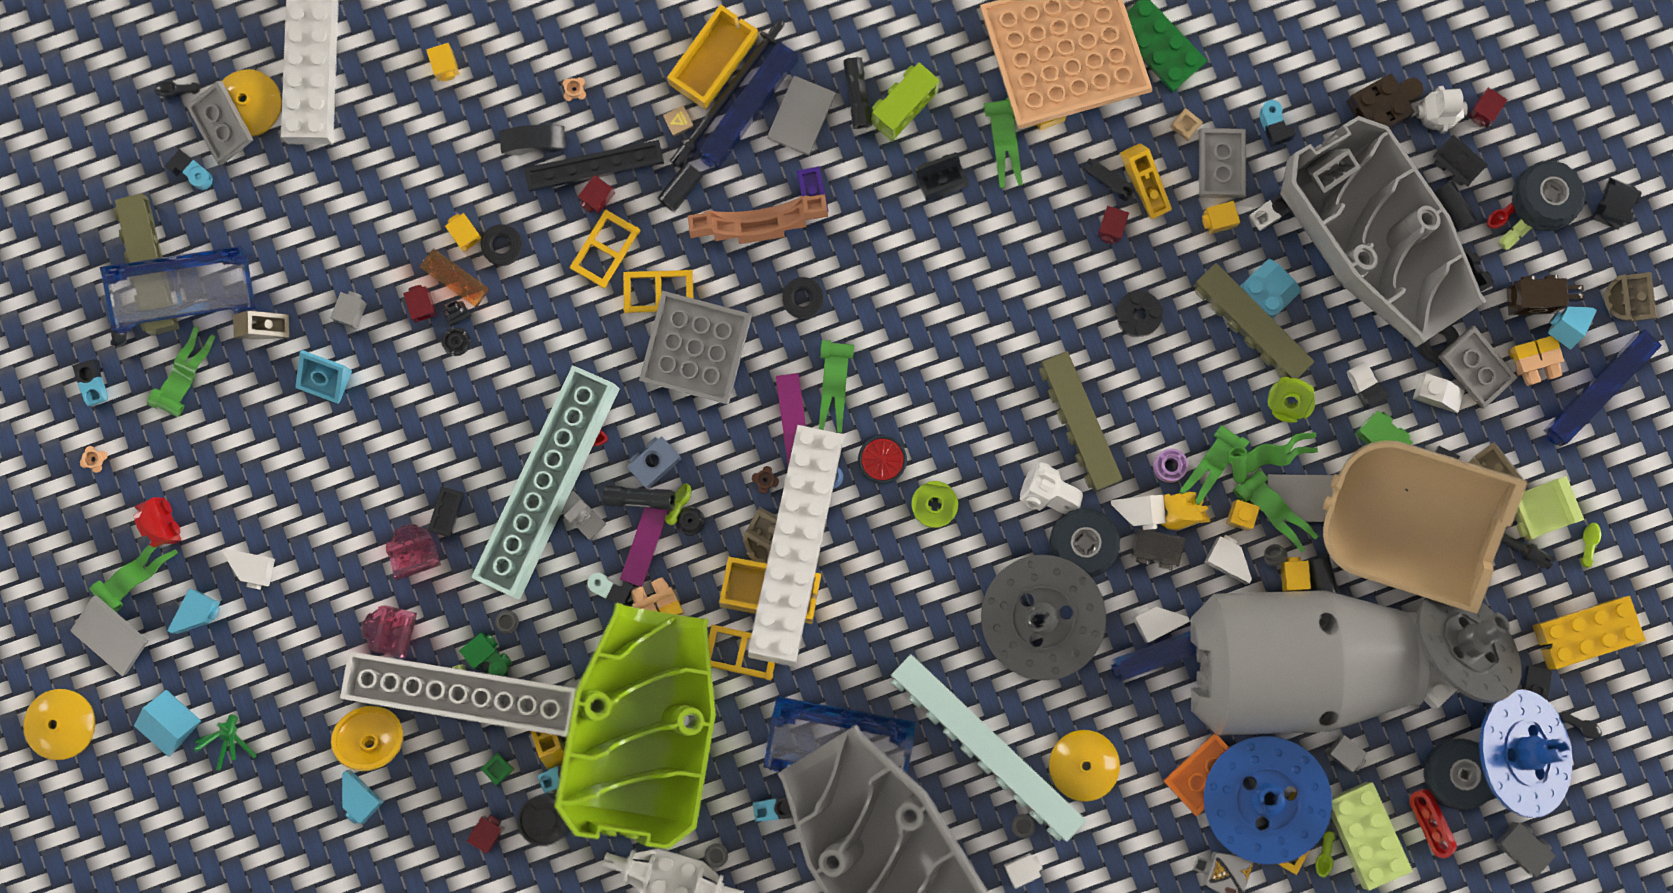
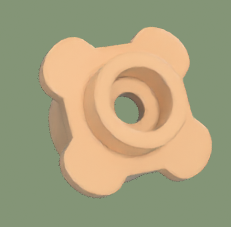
M571 78L563 81L562 84L565 89L563 96L565 100L585 99V80L583 78Z
M88 446L82 455L80 465L83 468H91L93 472L98 473L102 470L103 461L107 459V453L105 451H97L93 446Z

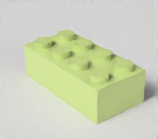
M1364 782L1332 796L1331 818L1363 889L1370 891L1413 872L1373 782Z

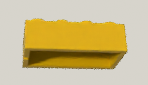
M720 4L667 76L669 85L707 110L758 40V29L742 18L738 22L737 15Z
M728 557L719 601L720 607L756 614L767 564ZM815 573L805 619V623L808 624L813 623L821 580L820 573Z
M1630 596L1619 597L1532 625L1538 644L1552 645V648L1541 650L1547 669L1550 670L1560 669L1646 641Z

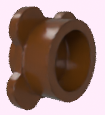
M765 466L763 470L752 475V481L758 485V490L762 494L767 493L769 488L776 487L779 484V479L773 475L770 466Z

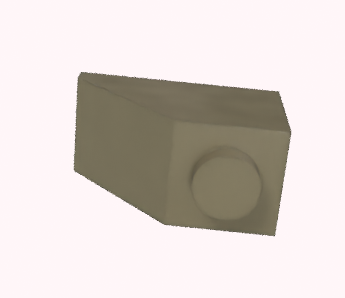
M245 311L233 315L234 338L252 340L288 338L289 315L257 311Z

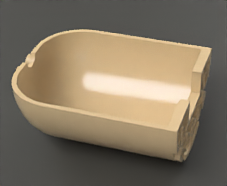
M1393 440L1372 442L1355 451L1345 462L1339 475L1334 474L1330 488H1333L1331 497L1326 496L1323 504V509L1327 510L1323 527L1324 543L1335 563L1351 574L1478 614L1494 572L1493 560L1506 526L1511 527L1527 486V481Z

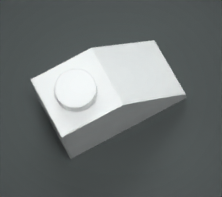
M1426 373L1419 377L1413 399L1458 413L1465 391L1449 380Z
M1163 495L1111 500V505L1133 526H1143V530L1157 529V524L1166 523Z
M1227 535L1224 538L1221 536L1216 538L1204 563L1245 585L1249 584L1252 578L1242 547L1236 545L1237 541Z
M223 548V555L239 580L247 582L246 587L261 590L262 585L269 586L275 559Z
M1149 605L1137 610V616L1132 618L1145 643H1149L1190 622L1186 616L1159 607L1150 609Z

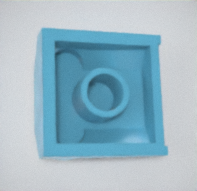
M1270 258L1240 286L1272 319L1302 291L1297 282Z

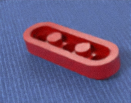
M1419 789L1410 796L1409 802L1428 844L1436 856L1448 858L1456 851L1457 844L1438 803L1429 790Z

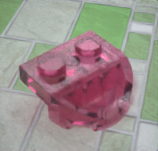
M416 524L399 527L394 531V536L390 542L386 544V553L390 558L393 575L396 580L441 565L437 546L427 529L418 527Z
M385 605L378 606L377 610L366 616L362 627V635L369 644L368 648L375 652L406 659L417 613Z

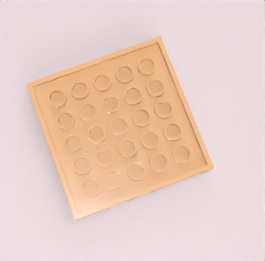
M996 0L980 5L1018 129L1152 92V86L1123 0Z

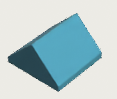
M301 350L295 388L339 404L352 370L339 363Z
M165 690L142 708L134 726L170 757L199 725L201 720L168 690Z

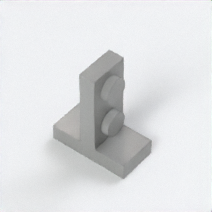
M574 491L570 493L562 513L571 524L576 526L591 540L606 523Z

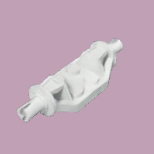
M659 848L641 852L632 850L627 858L607 852L604 858L606 860L603 861L602 867L623 872V883H630L641 893H744L743 890L724 886V883H722L724 876H719L704 861ZM634 859H638V860H648L649 863H647V862H640V861H634ZM703 876L717 882V884L704 879Z

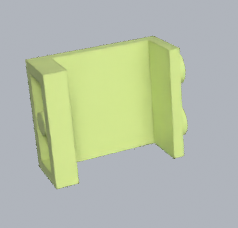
M1567 476L1524 491L1515 515L1518 522L1517 531L1521 537H1524L1525 541L1584 520Z

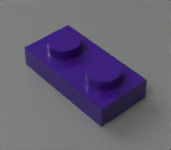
M819 166L797 170L802 196L825 194Z

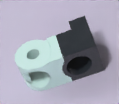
M602 573L592 574L587 582L592 592L614 603H620L625 606L632 594L631 591L635 588V586L625 581L622 587L610 582L609 578Z

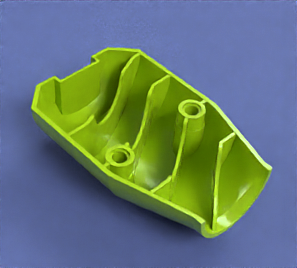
M615 603L614 613L574 693L554 805L575 836L599 839L600 832L616 836V833L620 832V835L636 839V842L645 846L670 849L696 829L716 716L707 633L709 619L651 611ZM594 700V707L591 710V703ZM688 715V717H689V722H688V724L685 726V725H684V718Z

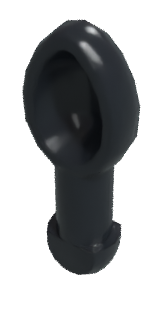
M172 81L161 82L154 88L157 95L165 98H171L183 93L197 94L201 89L200 85L195 82L178 85Z
M1568 711L1560 712L1559 716L1563 723H1568L1578 728L1580 734L1585 738L1598 739L1602 736V731L1595 722L1580 720Z

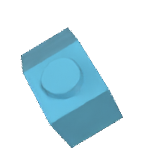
M1567 307L1562 313L1557 312L1549 322L1552 325L1548 334L1571 350L1586 335L1597 310L1590 307Z
M189 589L168 632L179 634L210 623L219 614L220 608L218 606L220 601L195 589Z
M345 770L342 773V807L347 812L345 816L354 824L357 822L359 824L365 823L384 801L353 771Z

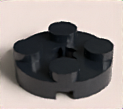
M1135 290L1125 295L1116 308L1119 328L1131 337L1151 335L1162 321L1163 308L1155 296L1145 291ZM1142 309L1145 318L1135 319L1133 317L1135 316L1133 310Z

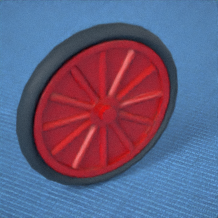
M886 435L875 436L867 440L862 445L858 455V465L862 474L868 480L878 484H888L897 480L903 474L907 464V454L902 444L895 438Z

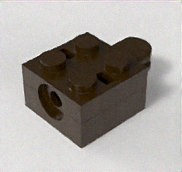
M1390 73L1352 94L1346 103L1355 118L1360 116L1392 129L1408 120L1415 113L1410 103L1422 95L1423 84L1414 77L1398 84L1393 74Z
M1558 275L1544 276V279H1535V276H1523L1521 280L1514 281L1513 285L1506 288L1508 316L1555 314L1568 307L1569 302H1578L1585 299L1584 294H1568L1584 291V285H1567V278H1559Z

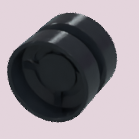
M543 793L532 797L520 808L517 816V825L520 834L527 842L536 846H548L563 839L570 832V828L554 807L556 793Z

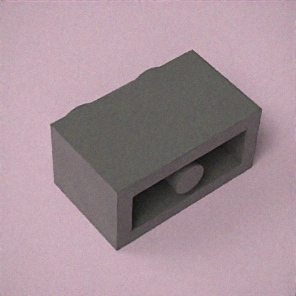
M1512 822L1496 840L1495 844L1530 876L1538 877L1556 857L1550 851L1552 847L1543 839L1538 840L1533 836V829L1524 822L1522 824Z

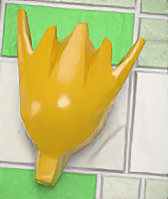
M1185 492L1184 494L1179 493L1172 496L1166 494L1163 496L1164 509L1168 511L1167 516L1165 515L1166 523L1161 525L1169 530H1179L1196 523L1210 522V517L1206 512L1209 508L1208 506H1202L1203 500L1200 505L1195 503L1196 492Z

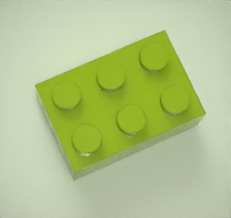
M920 62L915 67L911 65L903 74L905 78L899 84L895 82L887 92L889 95L884 100L879 99L872 107V125L891 142L938 93L940 80Z

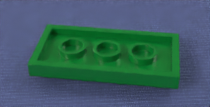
M1139 0L1127 11L1143 62L1172 93L1207 63L1205 57L1151 0Z

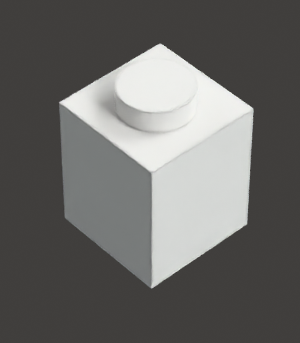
M1030 853L1004 864L1015 889L1041 877L1039 871L1042 870V866L1037 856L1032 857Z

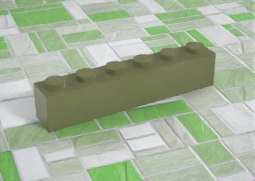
M139 193L116 199L114 215L121 225L119 236L122 243H125L126 251L124 252L126 263L130 265L132 272L129 274V279L132 286L136 289L137 295L134 296L137 308L141 310L142 317L139 319L143 331L152 336L180 329L149 198Z
M1217 263L1193 285L1195 293L1202 300L1206 299L1212 305L1211 309L1218 316H1223L1228 321L1227 325L1235 333L1239 332L1245 338L1244 342L1251 349L1255 348L1261 354L1260 358L1268 366L1272 365L1277 370L1276 374L1279 378L1289 377L1298 379L1315 362Z
M1068 351L1042 361L1040 364L1041 368L1038 369L1042 381H1047L1050 390H1048L1049 398L1052 403L1056 402L1058 406V419L1061 424H1065L1067 427V440L1070 446L1074 445L1077 454H1075V458L1079 467L1083 466L1087 475L1084 476L1088 488H1093V491L1097 492L1123 480Z

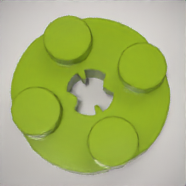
M1282 377L1269 391L1268 406L1272 410V414L1281 421L1293 423L1303 417L1306 419L1315 408L1314 388L1301 379ZM1294 397L1298 401L1296 403L1293 401V404H1289L1287 398Z
M929 481L915 491L911 507L915 519L922 525L929 528H940L949 524L958 511V498L946 483ZM932 498H937L938 503L942 505L940 509L937 508L938 511H932V507L928 506L929 500L933 501Z

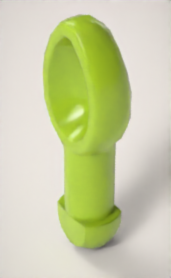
M687 483L683 484L675 493V507L673 511L670 510L669 514L665 516V522L668 525H674L677 522V517L682 507L690 500L692 490L691 486Z
M1597 523L1589 524L1583 532L1585 550L1583 558H1581V565L1585 568L1592 566L1595 546L1601 540V530Z
M1325 831L1323 834L1322 852L1316 858L1315 868L1320 877L1328 876L1333 868L1334 861L1331 852L1335 834L1332 831Z

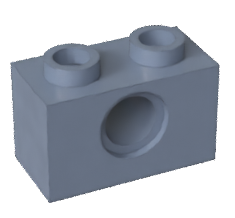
M662 436L659 439L653 438L646 445L648 449L641 455L639 452L636 453L628 461L630 465L627 468L646 489L653 486L682 460ZM650 456L659 457V463L656 467L647 466V459Z

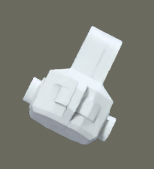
M1439 86L1436 91L1426 96L1420 102V105L1416 106V117L1422 120V125L1432 130H1439L1440 134H1445L1448 129L1453 128L1467 115V103L1463 102L1461 89L1445 90L1444 86Z
M1045 462L1036 463L1028 472L1020 492V500L1027 507L1040 511L1048 506L1063 514L1080 509L1083 493L1079 489L1061 481L1059 471Z

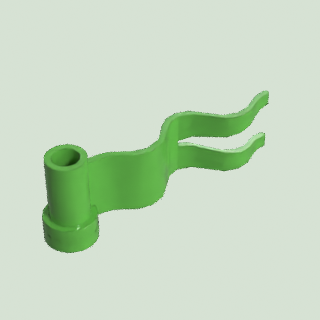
M1009 98L1003 101L984 103L985 117L990 116L1000 188H1005L1006 151L1009 153L1018 186L1023 185L1014 114Z
M194 326L187 344L174 360L168 379L160 390L157 388L152 390L147 399V405L155 409L160 408L179 417L184 409V405L180 402L192 385L196 370L208 355L216 336L211 334L200 352L192 357L189 362H186L197 339L199 328Z
M822 340L820 358H825L819 421L820 430H824L832 397H835L837 433H842L848 358L853 359L854 345L831 343V340Z
M1222 425L1214 435L1217 440L1179 491L1184 494L1209 470L1210 472L1195 502L1200 505L1229 464L1228 451L1234 447L1246 448L1250 442L1244 437H1238Z
M1316 432L1296 434L1287 444L1282 446L1263 444L1248 453L1243 447L1230 449L1228 451L1229 463L1232 464L1234 481L1237 483L1245 482L1248 479L1247 473L1257 470L1260 466L1266 464L1286 466L1299 454L1317 453V447H1297L1291 451L1293 445L1298 441L1316 438Z
M1258 469L1243 484L1239 483L1233 489V492L1241 501L1248 502L1250 500L1254 505L1259 506V509L1267 516L1271 524L1279 532L1287 536L1302 553L1305 548L1293 530L1283 520L1285 519L1302 528L1315 540L1319 536L1302 518L1290 510L1280 495L1265 483L1268 478Z
M148 545L136 560L121 567L104 584L102 581H97L89 590L94 596L97 595L117 612L123 606L120 600L131 589L151 578L164 562L178 554V552L174 549L158 557L149 566L144 568L150 555L156 549Z

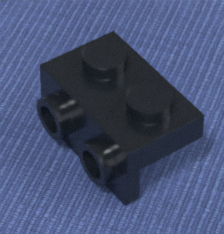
M1454 134L1433 156L1436 159L1434 163L1443 171L1448 169L1453 174L1451 178L1460 186L1465 184L1468 187L1488 165Z
M957 152L923 163L914 168L917 183L926 201L969 186Z

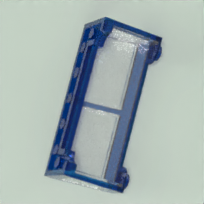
M242 246L99 267L111 330L117 331V333L130 332L135 324L229 309L236 311V314L256 309L248 258Z
M777 696L771 718L763 768L780 772L786 769L788 765L794 764L857 725L863 735L907 774L916 722Z

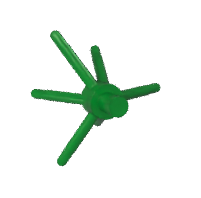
M232 714L228 716L226 723L217 724L220 728L219 731L194 741L195 744H199L194 748V751L197 752L217 737L223 740L216 767L217 771L221 770L228 741L231 760L234 761L236 759L234 740L252 758H256V754L236 735L237 728L235 724L238 717Z

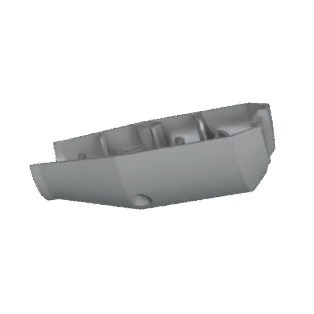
M1358 116L1341 126L1322 144L1315 148L1309 144L1294 153L1287 160L1280 193L1286 204L1343 287L1405 336L1414 348L1486 302L1480 292L1451 217L1388 126ZM1349 148L1361 168L1326 193H1322L1316 187L1305 168L1333 149Z
M1329 591L1213 594L1191 617V642L1197 647V662H1200V671H1197V685L1200 688H1191V712L1216 735L1331 732L1406 706L1420 705L1425 699L1429 683L1430 666L1429 659L1419 639L1416 611L1405 612Z
M857 725L778 773L784 785L807 866L824 893H988L928 793L863 735Z

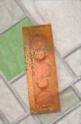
M434 248L420 265L421 269L476 308L490 290Z

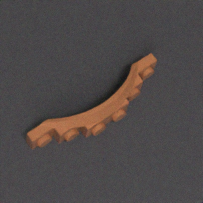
M825 194L801 196L793 201L759 210L742 212L706 211L702 214L689 215V233L691 238L714 235L715 241L738 238L739 244L785 237L784 230L806 227V220L828 217Z

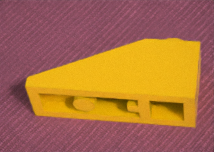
M1139 143L1120 152L1127 174L1150 219L1152 220L1171 211V205L1150 149Z
M531 731L538 756L547 770L562 764L565 745L561 735Z

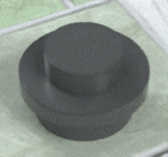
M1279 544L1270 545L1264 551V560L1267 565L1277 566L1287 559L1286 549Z
M505 610L497 615L495 625L501 633L510 634L518 628L519 619L514 612Z
M1020 814L1013 819L1011 829L1017 837L1028 838L1035 830V822L1029 815Z
M712 844L705 851V861L711 867H721L728 860V851L721 844Z

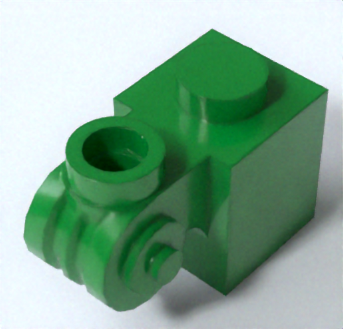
M480 633L459 650L473 669H478L486 662L491 663L489 666L490 675L505 677L509 671V666L512 664L511 659L506 653L500 654L496 649L498 643L490 634L486 636L484 633Z

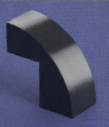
M527 125L499 131L502 154L520 156L535 150L555 153L566 149L564 126Z

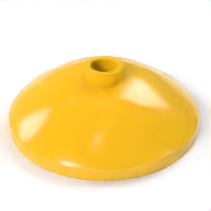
M245 69L233 72L222 80L252 137L265 133L276 123L282 109V96L278 86L269 76L260 71ZM242 96H247V99L244 102H240V98Z
M54 689L41 694L30 704L24 717L23 727L28 744L37 754L51 760H65L78 755L89 745L94 735L96 723L94 711L82 695L72 690ZM53 720L57 722V726L55 729L51 727V722Z
M378 706L360 707L347 713L336 724L331 737L332 750L337 760L347 768L357 771L378 769L389 763L399 752L403 743V729L399 719L391 711Z
M1078 730L1066 734L1055 744L1049 758V772L1054 785L1065 796L1077 801H1093L1106 795L1116 784L1120 772V760L1115 747L1105 736L1090 730ZM1085 761L1090 763V769L1087 771L1082 768V764Z

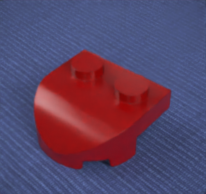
M153 497L135 506L136 510H138L133 515L136 527L142 537H149L151 541L149 545L156 548L162 544H175L182 541L179 535L181 533L180 527L174 521L171 514L172 507L165 498Z

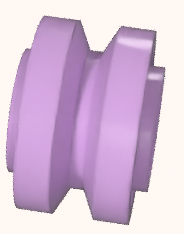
M1177 449L1162 451L1153 462L1155 476L1165 483L1178 481L1186 474L1188 469L1186 456ZM1166 460H1172L1176 464L1174 472H1170L1165 468Z

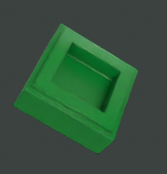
M499 752L481 768L484 774L496 786L515 770Z

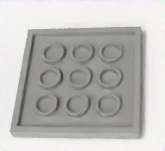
M662 291L639 381L729 404L752 314Z

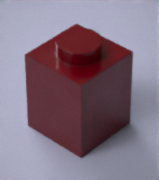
M1488 87L1480 95L1468 116L1472 118L1476 125L1487 128L1494 122L1508 99Z
M594 175L578 195L579 200L582 202L580 206L589 213L594 211L599 215L615 192L611 186Z
M1107 205L1097 234L1098 237H1101V241L1108 244L1119 243L1130 212Z
M416 285L410 287L408 292L403 293L410 317L415 323L437 316L430 290L426 286Z
M491 814L488 817L481 816L466 842L486 854L490 853L505 827L500 825L502 822L500 819Z

